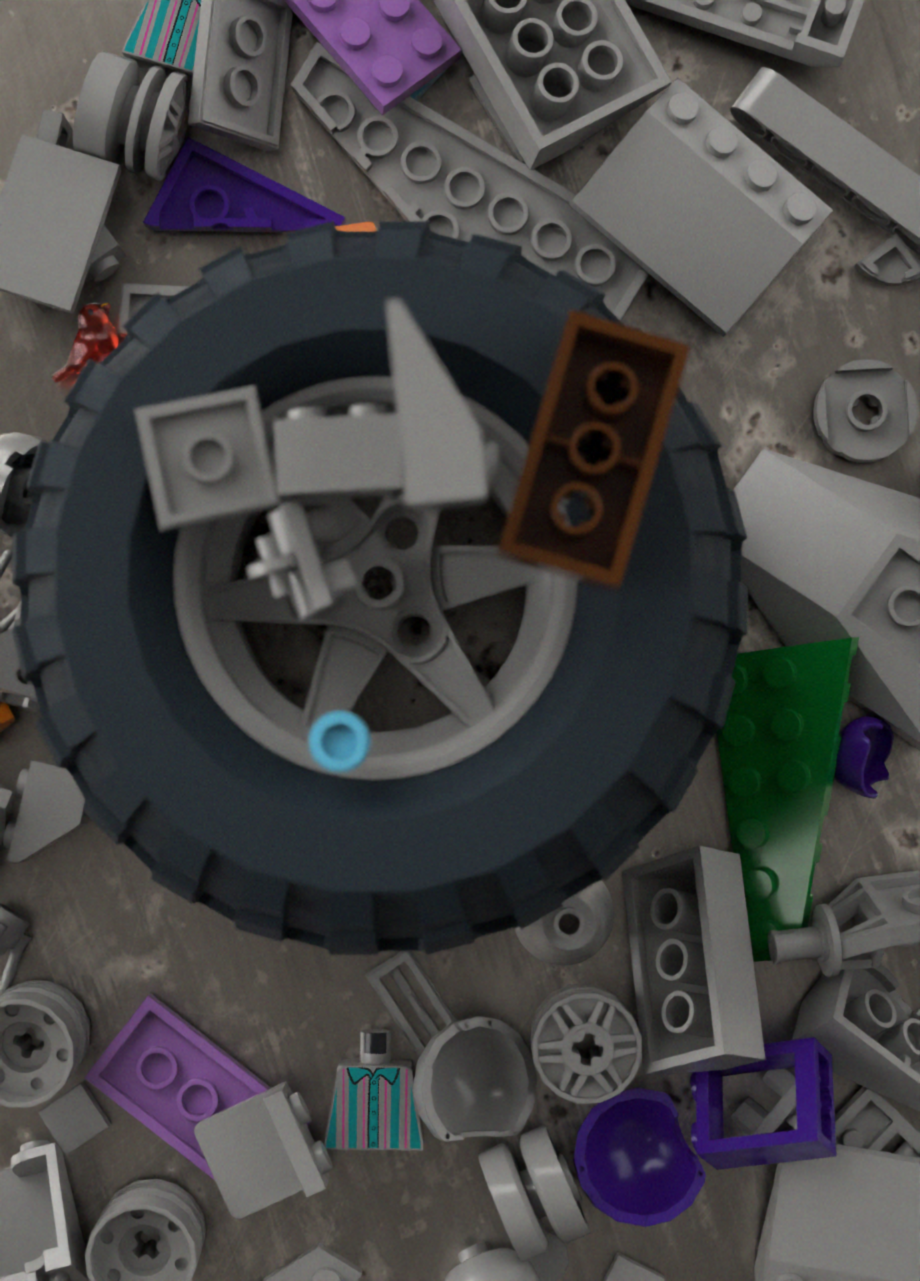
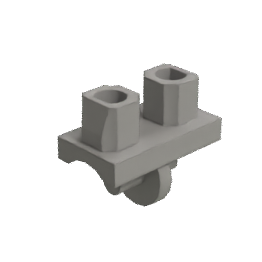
M298 498L281 503L279 505L280 509L267 515L273 535L264 536L256 540L262 561L247 567L250 581L268 578L274 598H280L292 593L299 618L303 619L316 615L333 605L332 601L354 590L357 584L351 565L346 558L322 565L319 562L314 544L333 539L338 535V525L332 506L330 504L302 506Z
M795 1068L768 1070L764 1075L762 1081L782 1097L770 1112L766 1111L754 1099L748 1096L731 1116L747 1136L782 1132L789 1125L793 1127L791 1130H797Z

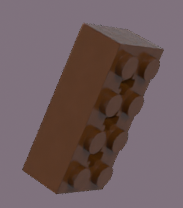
M574 310L569 311L497 553L498 558L615 592L620 587L691 345ZM606 381L618 384L617 395L626 398V401L624 403L616 401L614 406H607L601 403L602 396L594 392V387L603 390ZM588 440H596L601 443L600 453L608 456V462L605 463L599 460L596 467L588 466L583 463L584 455L576 452V446L579 445L585 448ZM571 498L584 501L582 511L591 515V521L587 523L581 520L578 527L569 526L566 524V515L558 512V505L563 504L568 507Z

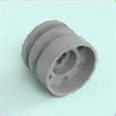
M105 51L99 52L90 65L78 99L74 119L73 149L115 163L125 146V166L128 172L137 174L145 166V173L148 178L159 181L165 179L182 146L188 125L190 80L188 75L173 72L170 73L166 80L164 69L154 66L149 69L140 85L139 66L136 60Z
M27 980L7 988L0 995L1 1105L8 1108H30L50 1100L67 1083L83 1062L90 1045V1021L82 1003L67 988L50 981ZM30 1028L35 1029L36 1038L42 1040L38 1046L31 1044L32 1036L26 1033Z
M569 984L552 992L537 1007L530 1025V1050L533 1062L541 1080L559 1097L577 1104L601 1103L619 1095L636 1076L642 1059L641 1034L626 1005L607 989L593 984ZM585 1034H592L595 1044L600 1047L598 1050H590L588 1058H581L578 1048L572 1045L574 1042H582Z
M161 1179L138 1180L118 1190L104 1207L89 1238L85 1252L86 1270L89 1280L192 1281L206 1239L204 1215L194 1197L178 1184ZM155 1232L160 1236L158 1242L150 1239L145 1243L140 1238L142 1233L149 1236Z

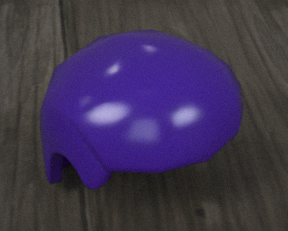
M865 716L849 722L839 731V735L842 737L837 754L834 778L837 783L863 797L875 799L878 793L871 786L875 782L889 779V772L884 762L891 753L894 734L887 722L879 718Z

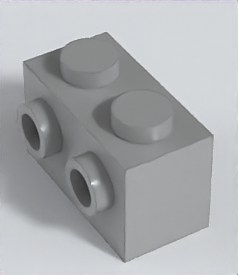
M367 404L350 407V416L325 417V409L297 408L288 410V419L273 420L277 495L281 501H290L298 498L300 500L404 495L397 413L387 414L385 405Z

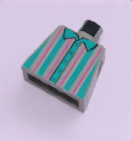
M146 0L123 45V56L136 60L139 71L147 73L151 67L157 66L164 69L166 78L173 72L188 75L190 85H192L201 0Z
M361 1030L360 1058H344L340 1060L324 1140L326 1150L423 1151L424 1129L422 1119L418 1114L413 1091L415 1077L413 1061L411 1059H391V1030Z

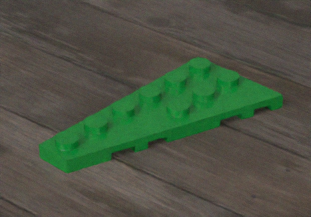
M859 637L737 653L732 673L735 685L723 728L717 730L732 849L733 853L740 854L753 962L772 961L768 949L769 931L805 928L809 924L813 895L811 894L815 865L820 862L823 843H820L824 817L828 816L837 765V754L842 737L839 735L844 703L848 702L851 683H848L852 655H856Z

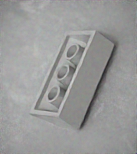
M699 845L623 871L638 1024L642 1039L644 1075L725 1070L766 1060L740 854Z

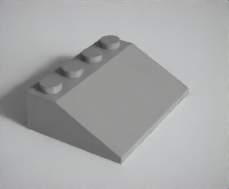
M433 0L529 170L575 148L669 87L672 83L625 0Z
M678 77L646 110L569 204L723 337L815 235L833 211Z
M400 299L386 301L406 505L410 512L483 505L487 498V491H494L495 486L499 483L495 443L482 444L481 428Z
M836 1144L837 1157L778 1163L754 1264L755 1281H920V1158Z

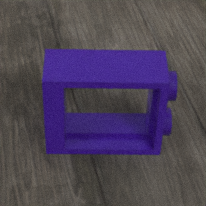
M815 1037L764 1044L766 1060L725 1070L692 1073L690 1085L693 1098L696 1101V1122L691 1127V1140L697 1155L716 1170L837 1157L832 1054ZM795 1067L797 1130L724 1138L723 1076Z

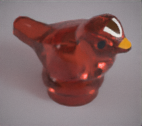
M89 303L79 310L77 318L78 331L67 363L51 376L55 383H59L71 376L80 375L89 359L96 363H101L118 346L119 334L116 327L110 322V303Z

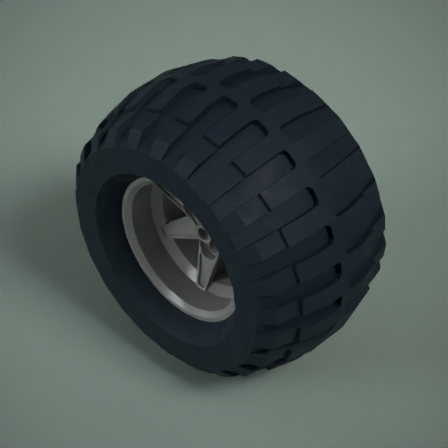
M334 221L286 233L288 241L279 247L244 254L242 247L239 246L199 268L203 277L197 283L168 299L162 298L157 292L123 325L124 329L128 332L127 336L101 363H96L92 359L87 361L64 400L70 406V409L60 429L50 443L43 440L39 442L26 490L33 493L31 509L24 532L16 531L13 535L12 584L20 587L21 626L14 627L12 636L23 679L31 680L37 697L41 718H38L36 728L59 768H66L72 775L86 800L83 811L116 845L124 844L152 871V881L191 904L199 902L233 921L237 930L280 942L284 939L295 940L327 949L329 955H378L380 951H426V955L471 944L474 943L476 938L511 928L520 927L522 930L563 906L562 903L573 895L602 879L606 881L640 847L638 845L639 842L669 812H675L699 771L696 766L716 731L723 728L735 685L732 673L743 636L748 635V586L742 583V543L747 539L735 491L728 489L725 483L718 455V449L722 444L699 404L692 401L688 402L680 387L675 398L620 587L615 592L498 558L499 546H432L441 509L410 512L406 505L404 478V495L385 496L371 520L349 498L300 500L302 506L330 504L332 506L338 525V535L333 539L314 544L319 562L322 565L346 558L351 565L357 584L354 590L340 597L338 603L332 608L325 609L316 615L303 619L299 618L292 593L280 598H274L268 578L250 581V578L239 580L243 552L249 534L262 511L160 531L134 409L255 386L276 479L273 420L288 419V410L322 408L325 409V417L350 416L349 408L352 406L379 404L386 406L387 414L397 413L386 301L399 299L481 428L482 444L495 443L499 483L495 486L494 491H487V493L508 519L569 311L574 310L624 325L603 302L606 294L565 270H558L557 274L553 275L521 255L522 246L479 234H472L470 242L451 238L431 231L430 221H380L379 229L375 232H344L336 230ZM606 381L603 390L594 387V392L602 396L601 403L607 406H614L616 401L622 403L626 401V398L617 395L618 384ZM588 440L585 448L579 445L576 446V452L584 455V464L596 467L599 460L605 463L608 462V456L600 453V442ZM571 498L568 507L563 504L558 505V512L566 515L567 525L578 527L581 520L587 523L591 521V515L582 511L584 501ZM397 522H409L419 532L417 542L407 550L394 549L387 542L388 530ZM379 575L390 576V585L394 589L393 593L389 597L384 595L382 600H375L373 592L367 587L369 582L374 577L377 582H380ZM525 585L524 611L515 644L497 675L483 689L441 611ZM418 616L424 618L431 627L429 639L419 647L407 646L399 638L400 625L409 617ZM242 622L327 625L305 710L293 703L268 678L248 643ZM388 651L453 712L437 721L416 728L392 732H370L371 747L367 758L360 766L348 772L337 773L322 768L314 760L309 749V735L317 720L330 712L344 711L349 713Z

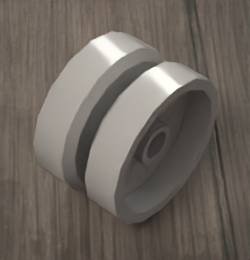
M545 1124L521 1134L519 1145L527 1166L525 1170L521 1171L513 1152L503 1143L478 1153L479 1162L495 1206L512 1245L523 1263L548 1252L549 1240L541 1219L545 1216L548 1217L556 1236L566 1244L591 1234L579 1202L582 1200L570 1167L563 1154L559 1155Z

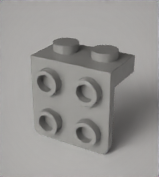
M287 1081L201 1120L194 1129L195 1137L229 1213L236 1219L245 1218L298 1192L304 1191L306 1197H309L327 1188L330 1177L328 1171L333 1170L330 1157L321 1140L314 1142L306 1123L311 1121V1117L305 1101L299 1092L292 1094Z

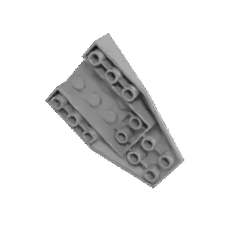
M763 449L733 489L747 535V539L742 543V583L748 586L749 596L786 647L859 637L856 655H852L848 683H851L848 699L872 717L887 722L894 733L920 751V499Z

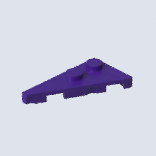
M188 137L148 211L143 224L152 231L293 232L334 221L335 226L345 225L346 219L344 216Z

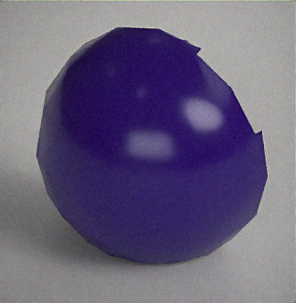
M639 1087L624 1090L619 1095L598 1103L591 1108L577 1132L573 1163L580 1186L595 1208L617 1222L644 1227L669 1222L693 1204L705 1183L706 1173L698 1156L688 1146L679 1126L677 1110L671 1097L666 1093Z

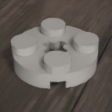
M855 360L844 364L823 382L815 398L813 416L816 430L829 452L834 455H840L849 461L869 463L887 458L904 445L916 427L918 401L914 388L907 379L904 380L899 373L892 370L894 367L879 360ZM860 398H868L869 406L878 407L879 415L870 419V425L862 424L860 418L853 415L852 408L859 406Z

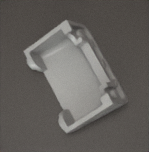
M47 1140L25 1143L20 1146V1152L11 1158V1168L0 1170V1281H90L86 1270V1248L62 1149L55 1142L51 1143Z

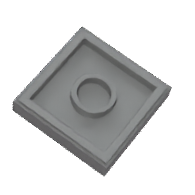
M255 386L134 409L160 531L280 507L281 502L277 495L275 474Z

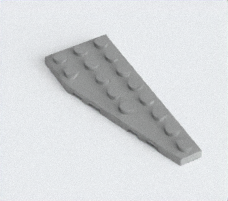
M316 42L291 84L292 91L406 221H430L431 231L470 242L472 234H479L522 246L521 255L528 261L553 275H556L558 270H565L606 294L603 302L620 321L623 319L649 273L569 205L576 196L575 193L534 169L529 170L526 164L410 96L382 116L320 43Z

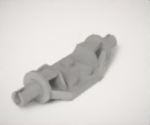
M920 870L856 878L828 905L819 904L815 906L812 914V927L769 931L768 949L773 964L817 958L823 974L826 977L839 975L840 970L880 967L886 947L895 945L914 947L920 945ZM854 917L855 927L839 933L838 927Z

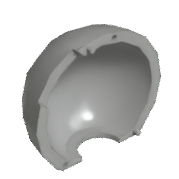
M476 1016L454 1021L430 1039L417 1061L413 1091L419 1116L432 1135L440 1141H461L466 1137L515 1136L523 1130L534 1107L537 1078L532 1054L520 1034L501 1020Z

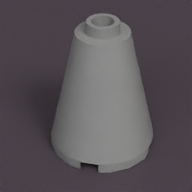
M601 880L568 898L562 903V907L522 930L520 927L514 928L518 939L526 950L536 958L554 965H573L594 956L608 940L614 923L613 901L607 887ZM572 913L577 916L576 922L571 927L559 928V920L564 914Z

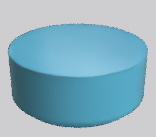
M344 711L330 712L322 716L314 724L309 735V749L312 757L322 768L331 772L342 773L357 768L365 761L371 747V736L366 724L356 715Z

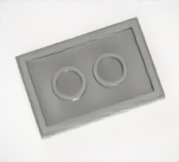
M201 0L188 125L264 151H272L279 148L293 10L284 0Z
M21 133L0 195V291L74 314L122 171L119 164Z

